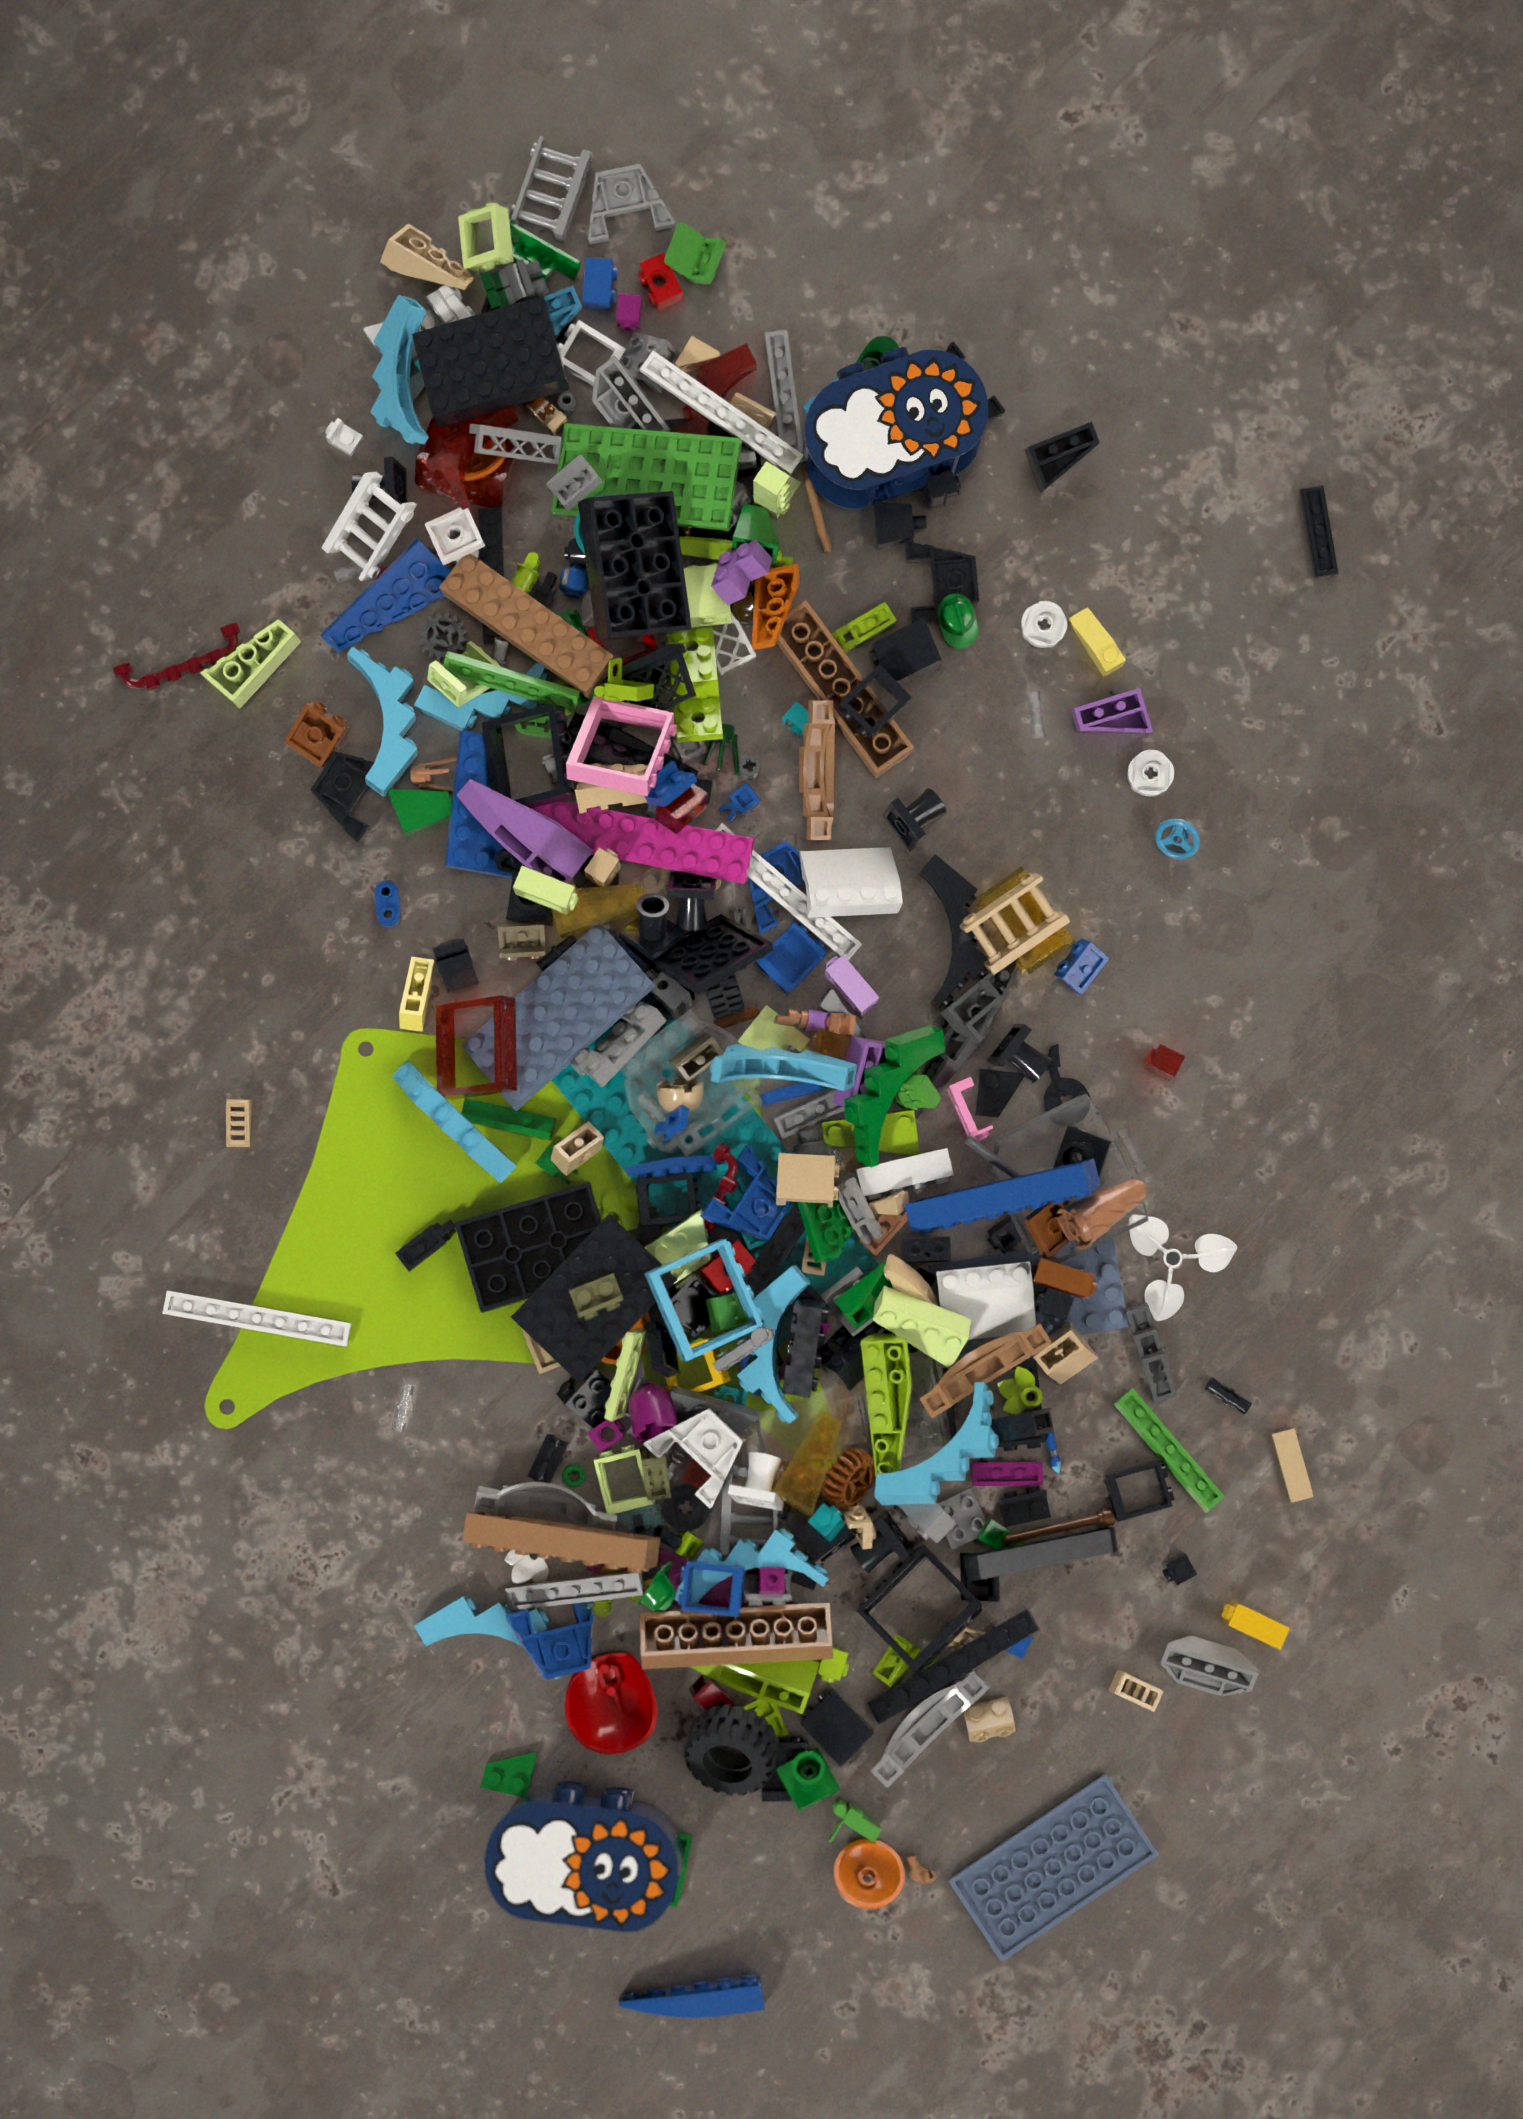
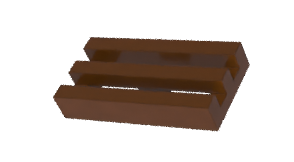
M756 1005L744 1009L742 1012L715 1019L713 1023L716 1030L719 1031L756 1018L760 1012Z

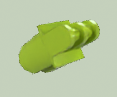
M535 552L528 554L523 565L517 563L518 568L511 582L528 595L537 579H540L539 572L537 571L540 566V560Z

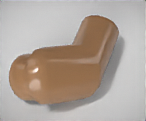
M915 1854L904 1858L912 1880L924 1885H929L935 1881V1873L932 1870L919 1866Z

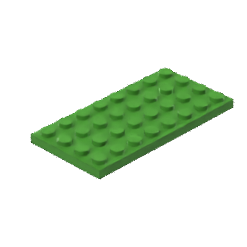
M564 423L557 473L577 456L582 455L603 481L584 499L604 494L625 495L673 491L678 526L729 531L742 440L741 438ZM555 494L553 495L552 514L577 517L579 512L578 504L567 511Z

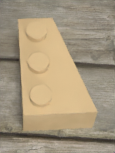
M587 764L643 777L648 768V765ZM579 782L575 789L579 813H586V808L601 806V810L608 809V805L622 803L623 806L647 803L643 795Z

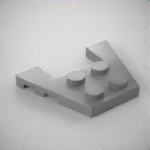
M641 164L606 170L595 174L588 234L589 245L609 241L604 218L650 208L655 231L675 227L673 217L669 214L664 202L660 199Z

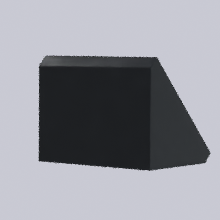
M980 1552L960 1553L961 1583L979 1601L1000 1602L999 1576L968 1581L964 1556ZM961 1593V1600L969 1601V1600Z

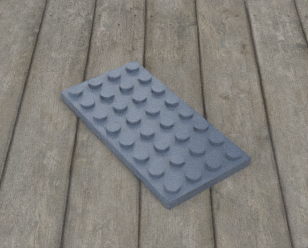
M598 922L461 1046L512 1108L517 1111L575 1059V1055L581 1050L588 1048L656 985L606 928Z
M1113 1235L1101 1236L1085 1250L1075 1247L1080 1244L1078 1241L1069 1242L1048 1259L1043 1258L1038 1247L1006 1252L1004 1254L999 1253L928 1265L929 1272L935 1276V1272L1030 1261L1031 1273L1033 1275L1038 1259L1043 1258L1094 1274V1281H1097L1094 1295H1089V1298L1086 1299L1069 1295L1074 1297L1068 1318L1064 1321L1036 1312L1038 1306H1035L1036 1325L1040 1323L1048 1336L1069 1321L1081 1335L1129 1327L1125 1313L1126 1307ZM935 1278L932 1284V1290L934 1291L935 1295L939 1300L937 1282ZM1033 1283L1034 1303L1038 1292H1043L1047 1287ZM999 1337L967 1340L959 1355L968 1354L979 1346Z
M1103 1774L948 1879V1882L999 1960L1003 1962L1156 1858L1159 1854L1107 1775Z

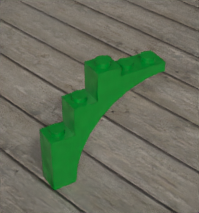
M927 1025L886 1039L885 1056L887 1062L864 1069L866 1092L844 1099L846 1121L854 1124L853 1132L856 1142L855 1154L857 1162L871 1168L879 1165L880 1136L887 1111L895 1095L912 1073L931 1058L945 1052L942 1029Z

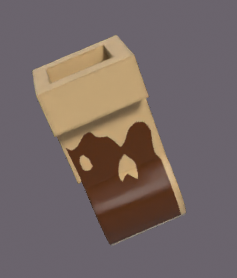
M544 397L531 400L525 405L528 412L550 435L557 436L564 429V423H568L567 417Z

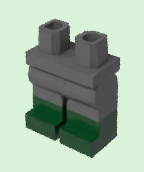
M520 259L517 263L510 264L490 274L489 271L480 273L492 310L543 296L549 292L544 278L532 281L533 278L543 275L538 261L525 264L524 260Z

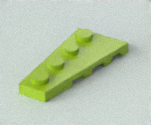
M914 1110L887 1112L881 1130L879 1151L910 1155L920 1154ZM846 1118L822 1121L826 1145L856 1148L853 1132L854 1124L847 1122Z

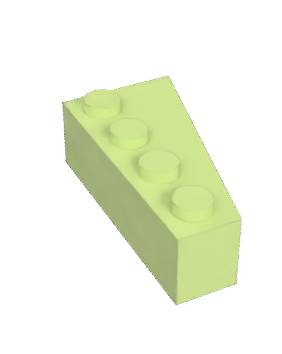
M887 1286L883 1287L875 1301L873 1321L895 1335L907 1339L908 1343L948 1368L954 1364L969 1339L971 1319Z

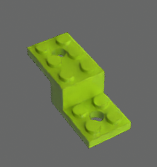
M713 626L695 627L686 632L667 634L668 645L671 643H683L685 650L690 646L697 647L694 651L686 650L683 653L696 696L674 706L677 743L723 739ZM677 660L671 663L670 670L677 675L679 665ZM671 677V682L673 686L675 679ZM682 682L679 683L676 691L681 696L687 694L685 684ZM697 717L704 719L699 723L693 721Z

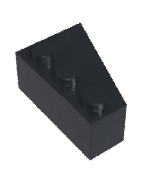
M1092 421L1031 445L1024 450L1040 492L1048 488L1100 443Z

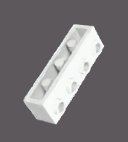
M947 1148L881 1163L872 1168L868 1166L856 1169L859 1187L868 1201L882 1198L881 1193L890 1191V1195L902 1192L904 1191L903 1188L913 1186V1190L927 1187L926 1183L935 1181L936 1185L950 1182L949 1177L954 1176Z

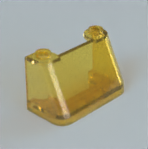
M1021 866L976 897L979 902L975 905L976 908L981 911L1020 884V880L1027 875L1024 868ZM1027 891L1018 898L1034 924L1039 925L1045 921L1046 916L1030 891ZM1008 904L999 911L1015 938H1020L1026 934L1027 929L1011 904ZM990 917V920L993 922V924L995 925V927L997 928V930L1000 932V930L998 929V927H997L996 924L994 923L993 919ZM1063 926L1020 956L1015 963L1022 973L1027 971L1030 975L1073 947L1075 941Z

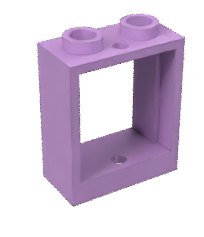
M844 955L840 958L835 956L826 963V978L859 1017L863 1016L878 1003L879 996Z

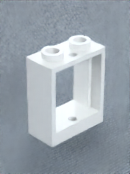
M578 320L576 325L570 324L565 333L568 339L564 345L560 343L559 348L565 370L594 387V375L564 358L579 330L613 350L610 358L615 355L620 360L626 348Z

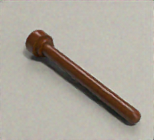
M1110 1506L1100 1508V1511L1096 1512L1095 1515L1005 1535L1003 1542L1005 1544H1012L1094 1524L1107 1527L1115 1524L1114 1515Z

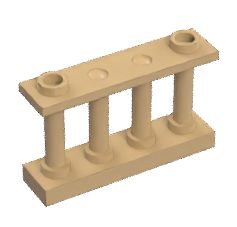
M1037 873L1025 875L1020 880V884L978 913L966 916L963 919V923L959 925L966 933L971 930L988 954V960L984 962V965L992 974H996L1071 922L1062 911H1053L1037 884L1043 881L1042 876ZM1027 891L1031 892L1046 916L1045 921L1039 925L1033 923L1018 899ZM1008 904H1011L1027 929L1026 934L1020 938H1015L999 913ZM990 917L1008 942L1007 947L1002 951L995 950L980 927V924Z

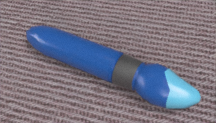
M1051 1431L1045 1433L1046 1443L1051 1457V1467L1056 1473H1059L1061 1460L1058 1456L1054 1432Z

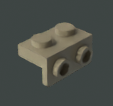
M544 922L498 925L499 958L511 961L519 957L538 959L546 955Z

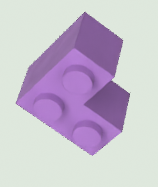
M757 540L744 543L730 552H724L718 559V565L711 585L712 589L727 605L745 598L750 582L768 574L772 557Z

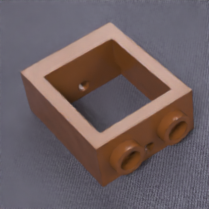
M1043 1258L1037 1260L1032 1275V1282L1082 1299L1089 1298V1295H1094L1097 1281H1094V1274Z

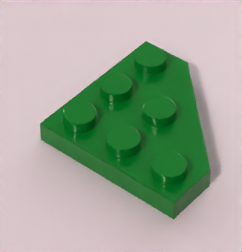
M833 1200V1207H828L827 1203L797 1202L814 1262L819 1263L839 1258L845 1241L853 1231V1227L839 1200Z

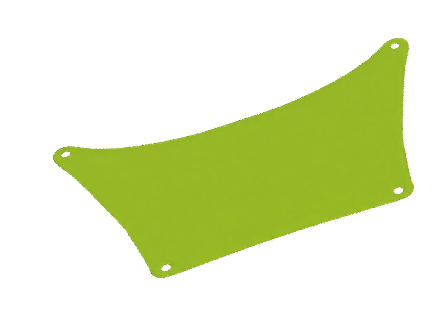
M363 1028L351 1032L342 1045L340 1062L313 1163L252 1306L352 1323L348 1346L241 1328L207 1393L204 1406L206 1416L210 1423L217 1428L230 1429L236 1427L278 1398L316 1382L382 1366L451 1359L535 1364L522 1332L524 1330L511 1318L525 1301L486 1313L480 1312L456 1229L448 1234L450 1240L446 1242V1245L411 1272L406 1269L395 1253L429 1226L437 1222L441 1226L449 1220L455 1223L587 1182L591 1183L599 1213L602 1217L605 1211L603 1207L605 1195L612 1189L618 1193L619 1197L627 1194H636L635 1183L627 1176V1173L603 1144L597 1154L576 1168L578 1171L577 1175L571 1172L566 1176L571 1182L570 1184H566L561 1179V1174L557 1173L553 1178L535 1164L548 1145L554 1148L555 1145L586 1124L552 1080L518 1109L556 1118L551 1141L473 1124L517 1166L500 1183L472 1159L430 1116L421 1110L392 1078L397 1069L408 1060L460 1113L462 1112L465 1098L512 1108L461 1046L468 1039L377 1028ZM366 1041L370 1042L374 1049L373 1053L367 1057L362 1056L358 1050L359 1045ZM742 1078L738 1082H733L762 1118L759 1078ZM656 1211L655 1218H662ZM611 1215L617 1221V1216ZM668 1224L661 1225V1235L671 1229ZM638 1228L628 1231L635 1239H637ZM700 1268L694 1271V1273H698L718 1297L725 1296L722 1292H716L698 1271ZM735 1328L725 1329V1331L728 1332ZM700 1335L696 1340L687 1339L690 1345L703 1341ZM792 1336L777 1347L782 1362L787 1356ZM646 1348L640 1355L646 1380L667 1385L665 1376L652 1369L650 1351ZM704 1354L687 1362L682 1361L680 1356H678L680 1374L676 1376L681 1388L690 1390L713 1381ZM749 1358L748 1365H750L756 1358ZM600 1361L596 1365V1368L615 1373L617 1370L616 1364ZM741 1361L727 1369L731 1381L721 1385L744 1390L739 1384L740 1378L737 1376L743 1371ZM817 1369L815 1370V1378H819ZM779 1378L780 1384H781V1387H782V1390H783V1382H784V1380L781 1379V1378ZM818 1379L817 1391L812 1392L810 1398L784 1394L786 1399L800 1414V1417L790 1424L787 1421L783 1422L776 1414L777 1409L772 1403L768 1404L762 1396H756L750 1390L748 1391L745 1407L760 1411L758 1420L753 1424L771 1434L806 1467L815 1471H825L832 1467V1463H835L837 1456L840 1455L841 1442L837 1424L824 1394L820 1379ZM721 1385L699 1393L713 1397L715 1388L720 1389ZM729 1394L725 1397V1401L733 1403L734 1397ZM225 1399L232 1400L235 1405L234 1411L228 1415L223 1414L219 1407L220 1403ZM819 1440L825 1444L826 1451L823 1455L816 1456L811 1452L810 1447L814 1441Z

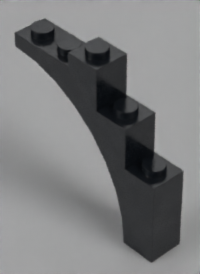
M934 854L920 871L919 875L932 887L942 902L949 919L952 935V956L948 974L941 989L931 1002L935 1008L939 1009L941 1005L946 1007L954 998L951 993L956 988L961 990L969 980L966 978L967 975L973 980L978 976L980 978L985 976L988 969L984 962L988 960V957L970 943L971 941L974 943L978 941L973 931L971 930L966 933L959 926L963 923V919L971 914L964 907L966 905L969 908L978 898L975 896L978 889Z

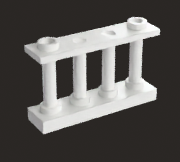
M377 472L364 473L321 547L327 553L342 551L363 569L358 578L361 581L372 580L379 575L381 571L380 566L405 524L412 519L413 511L417 505L414 502L402 503L400 505L384 492L379 485L383 477ZM372 495H375L396 512L391 523H388L369 507L368 502ZM361 514H364L385 531L380 542L376 541L358 526L357 521ZM350 533L355 534L374 550L369 561L347 544L346 540Z

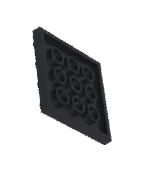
M720 914L707 921L708 926L706 928L686 933L683 939L657 959L651 961L647 958L650 966L699 994L707 991L709 987L726 980L728 976L745 969L752 962L764 958L766 954L774 949L772 942Z

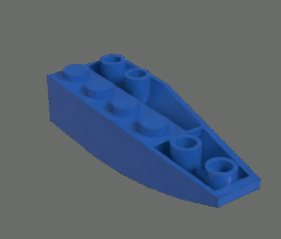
M755 1974L743 1975L741 1980L734 1981L730 1977L717 1980L718 1983L708 1984V1981H700L694 1983L693 1987L686 1988L683 1984L670 1987V1990L661 1991V1988L648 1989L647 1993L637 1995V1991L623 1993V1997H619L618 2001L619 2007L648 2014L684 2018L720 2017L765 2010L761 1977H755Z

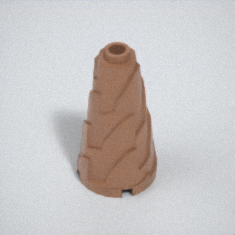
M1129 1179L1109 1190H1104L1071 1205H1065L1058 1210V1213L1062 1214L1058 1217L1062 1231L1071 1243L1075 1240L1080 1243L1075 1246L1076 1248L1085 1250L1109 1231L1110 1227L1124 1218L1126 1213L1142 1203L1141 1200L1146 1197V1185L1141 1180Z

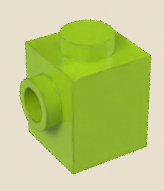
M832 1647L833 1659H821L817 1674L821 1675L820 1679L830 1683H834V1680L840 1681L841 1676L846 1677L850 1663L846 1662L848 1652Z

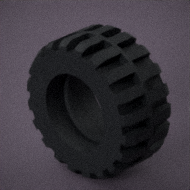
M725 1704L723 1707H719V1705L713 1706L710 1710L707 1709L701 1712L693 1721L684 1751L686 1765L689 1771H692L691 1774L696 1780H700L701 1784L706 1788L708 1786L713 1788L714 1792L719 1793L721 1791L731 1796L733 1794H738V1796L746 1795L747 1792L751 1794L764 1787L772 1776L779 1751V1740L771 1724H767L768 1721L763 1716L759 1717L757 1712L751 1709L748 1711L743 1706L737 1705V1707H732L731 1704ZM719 1746H730L740 1750L744 1754H733L723 1750Z

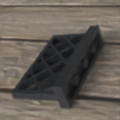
M671 643L622 666L621 680L635 681L636 678L644 680L643 683L654 684L657 687L653 698L646 699L651 702L649 708L664 711L696 696L683 657V653L686 652L683 643ZM677 660L679 665L677 675L669 671L671 663ZM618 668L613 670V676H616ZM655 669L662 672L658 683L651 680ZM608 674L601 684L608 683ZM667 675L675 679L671 690L663 686ZM680 682L685 684L687 694L683 696L676 693ZM661 690L669 694L665 704L658 701ZM643 700L636 701L635 705L641 706ZM618 722L620 729H624L632 725Z

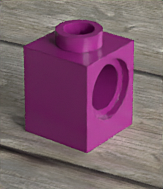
M619 293L616 314L617 327L625 331L640 329L642 295Z
M619 1419L615 1421L606 1420L587 1433L599 1452H602L625 1437L622 1433L625 1431V1428ZM606 1426L614 1430V1437L611 1440H605L601 1435L602 1429Z
M760 1567L757 1573V1594H783L784 1568Z

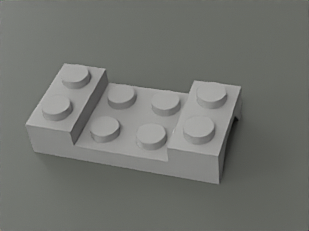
M639 1001L621 1017L622 1021L616 1024L603 1040L598 1042L594 1050L589 1048L581 1050L575 1055V1059L570 1065L581 1077L587 1074L599 1086L604 1087L666 1022V1019L657 1008Z

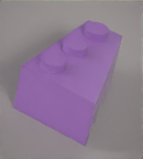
M1140 688L1070 709L1076 731L1153 732Z
M849 1036L844 1061L857 1064L854 1087L845 1091L836 1089L833 1100L834 1104L845 1108L844 1099L866 1092L864 1069L887 1062L885 1041Z

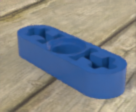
M802 1082L759 1094L762 1106H767L826 1090L827 1087Z

